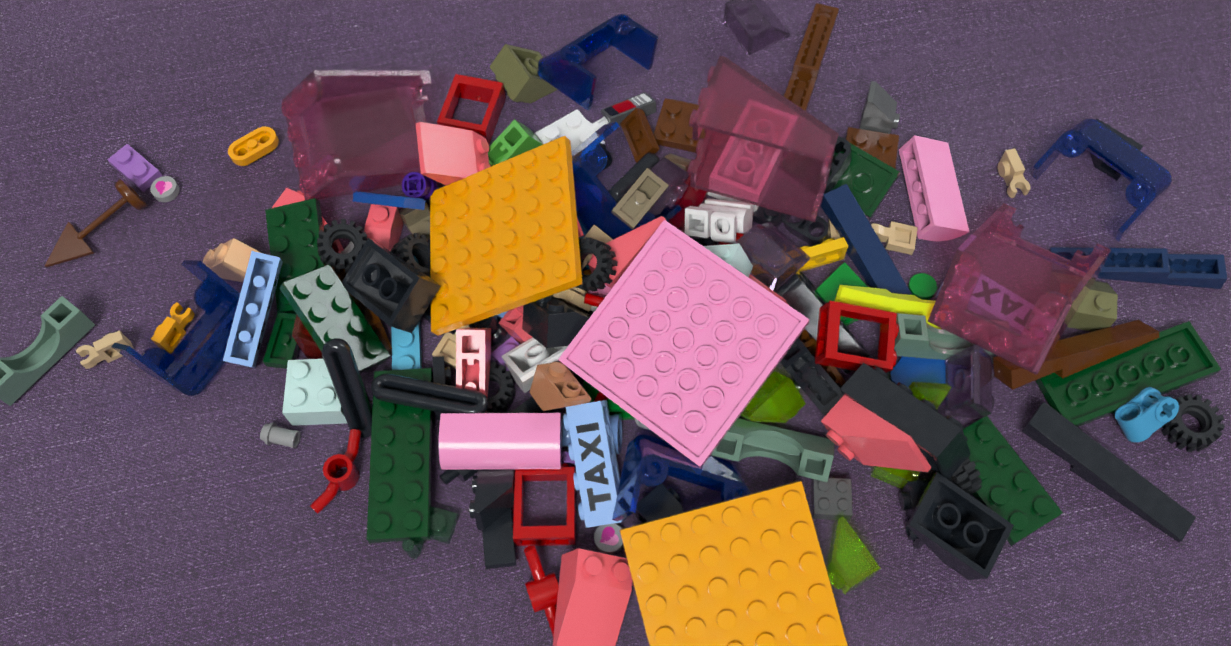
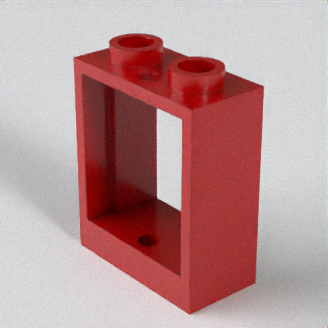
M455 74L437 124L472 130L485 137L488 144H490L506 100L503 83ZM460 98L489 103L481 125L452 119Z
M835 301L827 302L819 310L815 364L856 371L865 363L873 369L875 366L879 367L885 373L893 370L897 360L894 345L899 332V325L896 323L897 313ZM840 316L880 323L878 360L837 352Z
M561 463V469H515L513 540L516 546L576 545V489L573 475L576 473L575 467H569L568 464ZM567 480V525L523 526L524 481Z

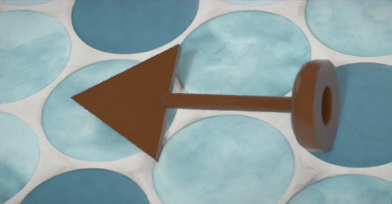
M120 178L116 181L115 188L122 198L79 233L68 221L45 267L94 254L84 241V237L127 202L137 210H143L148 205L129 184Z

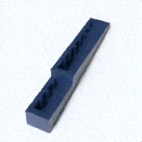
M845 184L824 194L820 206L840 236L845 238L848 244L846 253L869 287L886 289L896 294L912 295L848 185Z
M1050 247L1049 250L1051 274L1221 289L1227 280L1223 254H1168L1167 248Z

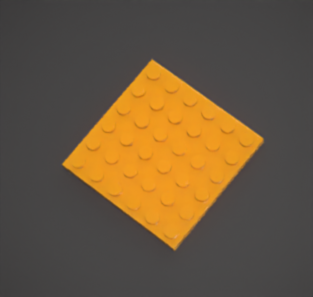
M562 136L467 176L464 179L434 190L430 196L431 279L441 287L431 301L432 333L439 336L582 285L571 141L566 136Z
M802 481L619 530L649 646H848Z

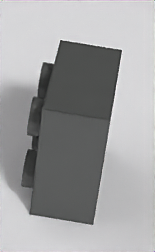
M828 478L827 482L816 479L812 480V519L850 521L853 516L851 479Z

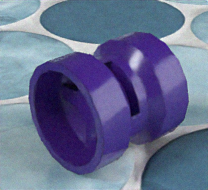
M411 172L404 177L402 190L410 198L428 201L434 190H437V183L435 180L419 172Z

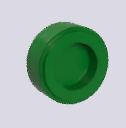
M919 273L910 279L907 287L912 295L922 300H930L937 290V283L932 276Z

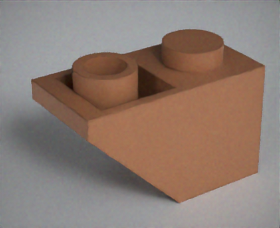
M552 362L537 365L529 393L542 411L590 403L591 397L563 363Z

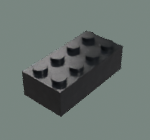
M863 363L840 388L843 396H848L911 436L932 467L931 470L935 473L938 472L949 480L971 454L967 444L968 439L964 435L963 426L952 416L948 415L945 418L937 412L938 409L930 401L924 398L920 401L913 396V392L903 383L898 382L896 385L890 381L889 376L879 367L875 366L873 369Z

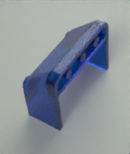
M619 14L594 26L541 58L538 62L537 73L543 80L588 111L592 107L597 77L580 65L613 46L647 70H650L659 37L632 20L629 16Z
M1085 119L1063 133L1033 166V178L1037 180L1060 154L1068 158H1075L1083 154L1085 150H1088L1131 181L1126 188L1125 198L1131 206L1137 209L1118 229L1115 239L1120 241L1168 190L1172 177L1167 169L1095 119Z
M617 122L603 125L572 151L577 218L587 232L595 224L612 239L632 231L629 226L611 213L617 202L596 176L605 168L607 163V155L599 143L619 127ZM665 204L654 214L648 211L634 229L661 216L666 218L668 222L682 208L680 205Z
M184 260L181 265L202 281L194 292V301L205 313L175 350L169 354L162 348L152 347L141 355L128 345L114 343L111 347L144 372L182 394L194 396L203 391L225 363L223 358L240 293L203 262Z
M639 435L632 439L627 446L612 520L618 522L636 512L641 484L650 487L658 486L665 481L667 476L721 492L722 502L751 493L739 470L733 463L710 455L707 461L699 467L666 441L649 435Z

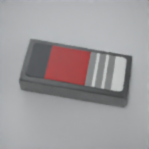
M644 92L603 108L600 111L603 117H606L608 120L609 128L613 130L620 127V123L635 108L642 109L645 116L656 113V102L650 95Z

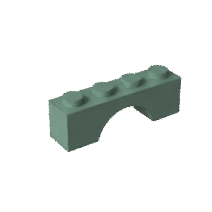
M63 296L41 315V330L28 348L11 357H0V400L11 406L95 326L84 313Z
M897 313L896 323L899 325V332L894 345V351H896L897 356L993 364V357L1007 354L1013 348L1008 323L979 321L965 328L943 330L930 326L926 322L925 316Z
M737 419L711 456L737 462L751 456L768 457L787 464L798 476L827 482L834 458V443L828 438Z

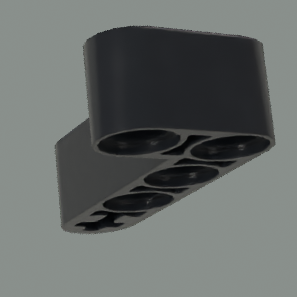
M836 137L828 142L781 213L786 230L811 246L821 244L823 241L830 239L827 221L816 215L821 207L820 203L823 195L833 190L852 161L851 145L845 138ZM823 171L831 173L826 179L818 178V175ZM808 193L816 194V198L812 201L803 200V197ZM792 215L801 216V220L797 223L788 222ZM815 228L825 230L819 237L810 235L811 231Z
M798 270L778 287L775 292L784 298L789 306L809 319L805 329L817 341L819 310L826 303L814 291L815 287L811 281ZM840 320L837 352L868 358L870 356L869 352ZM841 368L847 374H849L852 371Z

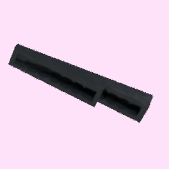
M797 338L780 363L825 417L843 397L839 386L822 366L815 364V358Z
M1045 402L1038 407L1021 431L1073 465L1070 471L1177 542H1181L1196 519L1193 514Z

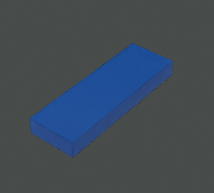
M353 192V202L425 210L424 199Z

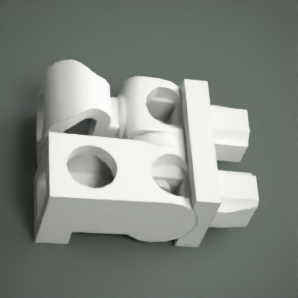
M708 198L705 200V204L701 203L699 207L689 206L685 208V234L687 236L703 238L711 236L713 241L736 244V233L744 234L752 230L753 203Z

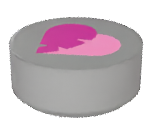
M162 176L154 180L150 190L157 201L165 203L174 200L178 196L180 188L172 177Z
M615 523L599 526L594 534L597 549L608 555L619 552L623 547L619 531L622 528Z

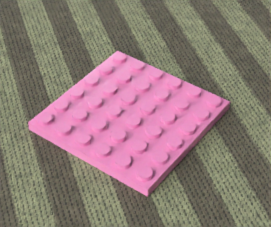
M664 220L558 360L699 467H702L808 325L809 319Z

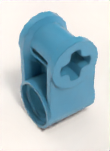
M1148 387L1143 389L1128 403L1119 407L1115 412V419L1128 441L1141 442L1148 439L1164 424L1173 420L1179 411V404L1176 399L1169 396L1164 397L1157 389Z

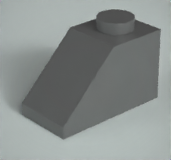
M871 81L859 129L890 134L892 128L897 129L900 114L896 113L897 102L877 82Z

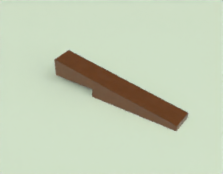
M819 3L815 4L795 60L793 72L780 105V110L799 116L798 126L803 124L839 8Z
M1135 320L993 357L994 377L1012 390L1051 373L1065 378L1159 338V331L1140 320Z

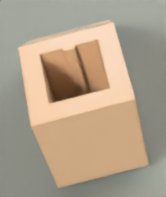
M233 238L224 244L221 243L213 250L210 249L203 259L205 267L202 273L207 276L243 282L251 251H259Z

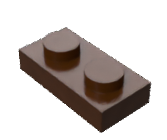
M635 108L620 125L637 163L646 153L656 154L660 148L644 111Z

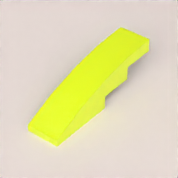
M840 285L835 298V302L899 314L922 315L926 317V322L930 326L937 329H942L950 305L943 301L922 300L915 295L891 293L881 288Z

